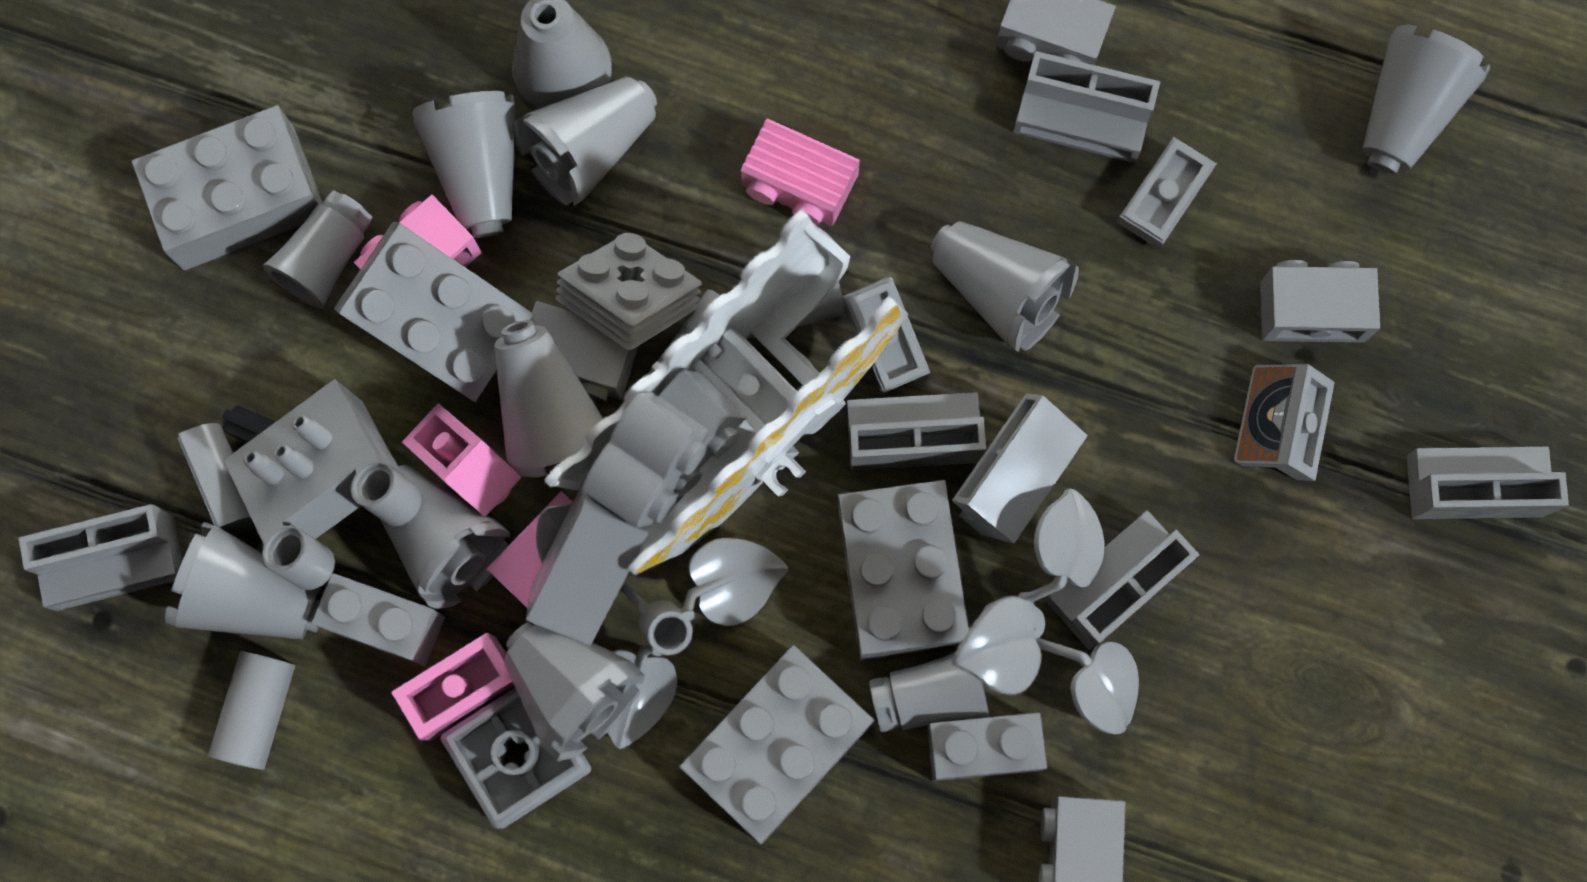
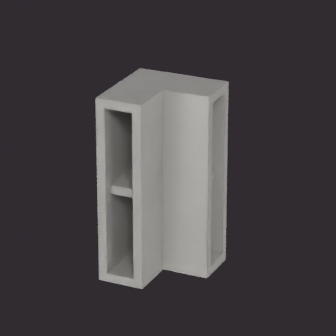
M1035 51L1013 133L1135 163L1141 152L1147 123L1154 110L1160 81Z
M978 392L847 400L851 471L978 463L986 451L984 417H980Z
M1026 393L952 501L963 510L959 517L983 536L1014 544L1088 435L1046 397Z
M1549 446L1417 448L1406 455L1412 519L1545 517L1569 506L1566 472L1551 471Z
M586 475L531 586L526 621L591 646L630 571L628 567L636 559L649 534V526L636 528L582 491L587 478Z
M152 504L19 537L23 568L25 571L38 575L43 607L54 611L173 582L182 563L174 516Z
M1147 510L1105 546L1101 569L1089 586L1076 587L1067 580L1063 589L1050 594L1045 601L1086 648L1091 650L1196 559L1199 553L1177 529L1172 534H1169Z

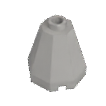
M531 623L522 625L511 635L506 644L509 650L507 651L504 664L542 746L557 761L575 758L584 752L587 747L581 740L588 734L592 733L599 740L609 732L637 699L640 690L634 684L643 683L645 675L630 660L595 643H592L590 646L536 624L534 626Z

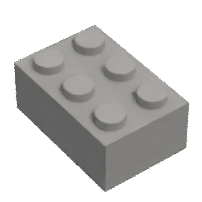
M279 105L132 160L163 251L184 271L299 227L306 221L318 204H323L295 128Z
M392 222L334 307L339 314L474 402L497 370L494 345L503 336L502 330L512 323L531 320L534 315L398 222Z
M945 480L839 494L838 513L860 661L959 648L969 628Z
M793 645L680 767L760 844H763L873 724L874 719Z

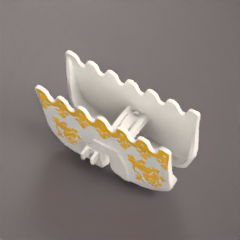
M802 209L785 225L777 244L769 251L756 256L745 267L738 285L729 293L722 294L707 307L701 316L702 322L690 334L676 340L662 357L663 362H655L652 366L655 372L643 377L630 388L624 397L625 403L616 413L605 417L592 428L585 438L587 441L585 446L575 455L563 460L544 480L550 487L556 486L579 491L586 475L588 476L595 461L610 442L621 416L638 393H654L659 396L682 369L702 372L746 417L736 429L739 433L736 442L719 457L712 455L699 469V472L702 474L699 482L674 505L671 512L662 522L657 523L654 521L649 526V534L636 559L628 567L634 575L683 554L722 524L763 482L777 496H783L788 489L782 486L776 479L777 471L788 467L796 478L802 477L806 472L793 459L799 453L793 445L804 434H813L821 429L846 404L844 398L869 370L908 316V313L888 295L870 317L868 325L863 331L840 347L828 361V366L820 373L803 354L797 351L785 339L831 292L847 270L850 255L826 232L813 224L810 217ZM752 333L793 374L803 387L797 392L745 338Z

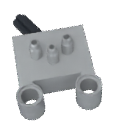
M336 379L332 380L278 421H274L239 405L235 406L232 410H225L222 418L225 420L222 427L223 431L247 442L227 457L224 462L263 541V562L268 569L301 589L315 590L324 585L330 578L335 565L333 552L316 539L360 506L385 524L393 527L402 526L410 522L421 507L422 495L420 489L400 471L363 401Z

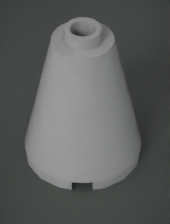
M530 0L524 7L520 19L512 72L516 87L521 97L537 110L610 83L612 69L607 45L565 0Z
M1401 25L1395 28L1388 41L1362 151L1369 157L1367 161L1369 166L1388 175H1396L1398 170L1409 171L1485 80L1490 70V65L1480 67L1484 56L1465 42L1437 30H1432L1429 38L1413 35L1417 28L1415 25Z
M624 77L524 114L513 123L514 138L521 155L524 156L531 152L538 164L531 172L539 183L560 203L569 205L573 202L575 206L590 194L656 117L654 107L657 105V100L653 91L645 82L641 80L636 81L631 77Z
M479 91L449 96L450 103L444 105L442 109L435 110L434 100L414 108L412 116L415 127L458 222L466 230H472L473 238L489 237L503 233L502 224L512 221L514 96L510 94L505 98L503 91Z
M959 221L952 226L945 225L936 234L931 244V250L934 252L933 264L1005 343L1018 352L1020 348L1026 351L1033 347L1052 327L1060 315L1054 311L1060 295L1069 300L1079 276V267L1067 258L963 221Z
M523 320L506 326L502 330L503 336L494 345L505 453L509 466L520 476L542 477L547 476L545 466L561 463L566 458L578 453L587 443L585 439L587 434L604 418L547 328L542 325H534L531 320Z
M398 466L402 474L420 489L422 495L421 507L412 520L402 526L393 527L385 524L383 521L381 522L420 598L432 608L452 607L462 602L456 594L469 586L477 592L492 579L493 575L487 568L509 546L505 542V537H510V534L502 524L488 515L484 517L471 504L411 466Z
M206 522L201 525L203 536L194 535L172 588L173 592L182 594L179 607L176 609L167 606L165 623L177 628L300 640L304 638L307 630L317 633L319 627L311 623L321 601L319 600L320 588L304 590L268 569L263 562L261 552L216 525Z

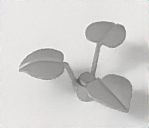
M1065 489L1063 495L1048 506L1042 514L1034 536V549L1041 568L1047 574L1055 576V579L1051 583L1032 592H1021L1018 597H1005L987 604L981 616L975 621L961 642L952 659V664L975 676L994 691L1003 694H1018L1025 691L1031 685L1038 673L1041 662L1040 649L1073 659L1083 666L1073 677L1070 688L1077 711L1095 729L1108 734H1121L1126 731L1127 725L1132 720L1139 690L1138 669L1131 653L1119 643L1101 642L1093 649L1089 657L1082 651L1040 638L1045 629V618L1042 611L1034 605V601L1063 589L1067 580L1076 587L1089 586L1097 577L1104 559V536L1095 511L1079 492L1074 489Z
M572 504L550 506L541 512L536 528V546L542 564ZM720 538L706 543L690 559L689 574L697 586L688 590L683 608L681 609L667 600H657L648 604L624 580L620 591L641 612L639 618L640 631L650 644L641 646L637 656L628 650L612 651L630 660L645 675L643 683L634 684L640 690L637 699L611 730L607 732L617 748L622 749L646 734L670 706L677 688V675L674 665L667 658L660 655L677 654L690 643L692 638L690 620L695 616L692 610L696 598L698 597L701 612L714 623L731 626L749 620L765 605L776 584L788 571L787 565L778 556L762 545L745 539Z

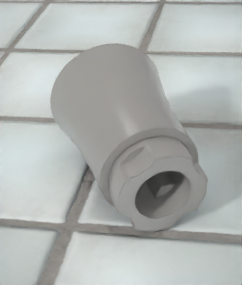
M333 190L326 197L323 204H318L302 226L278 252L262 265V268L271 279L286 291L313 307L323 309L336 281L351 256L364 240L363 233L372 224L373 217L354 199Z
M956 652L914 667L889 672L890 678L881 677L869 680L880 731L887 732L901 726L903 731L926 726L930 723L990 718L982 682L975 676L952 664V659Z

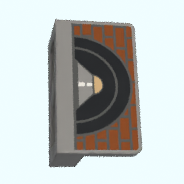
M1309 364L1256 365L1252 370L1234 457L1235 462L1241 466L1276 467L1296 480L1315 481L1335 382Z

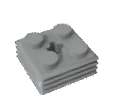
M624 233L617 236L612 242L591 254L582 256L577 262L559 271L558 276L561 278L557 280V283L560 287L556 289L559 295L555 299L625 349L633 350L696 310L698 306L695 303L699 301V297L696 295L701 292L697 287L702 282L685 271L684 266L680 262L667 259L646 245L643 237L634 233Z
M516 688L441 735L442 743L494 828L503 829L591 772V766L583 753L575 758L557 761L542 746ZM512 740L517 744H528L529 751L524 755L527 762L522 767L516 763L506 764L504 760L510 754L508 744Z

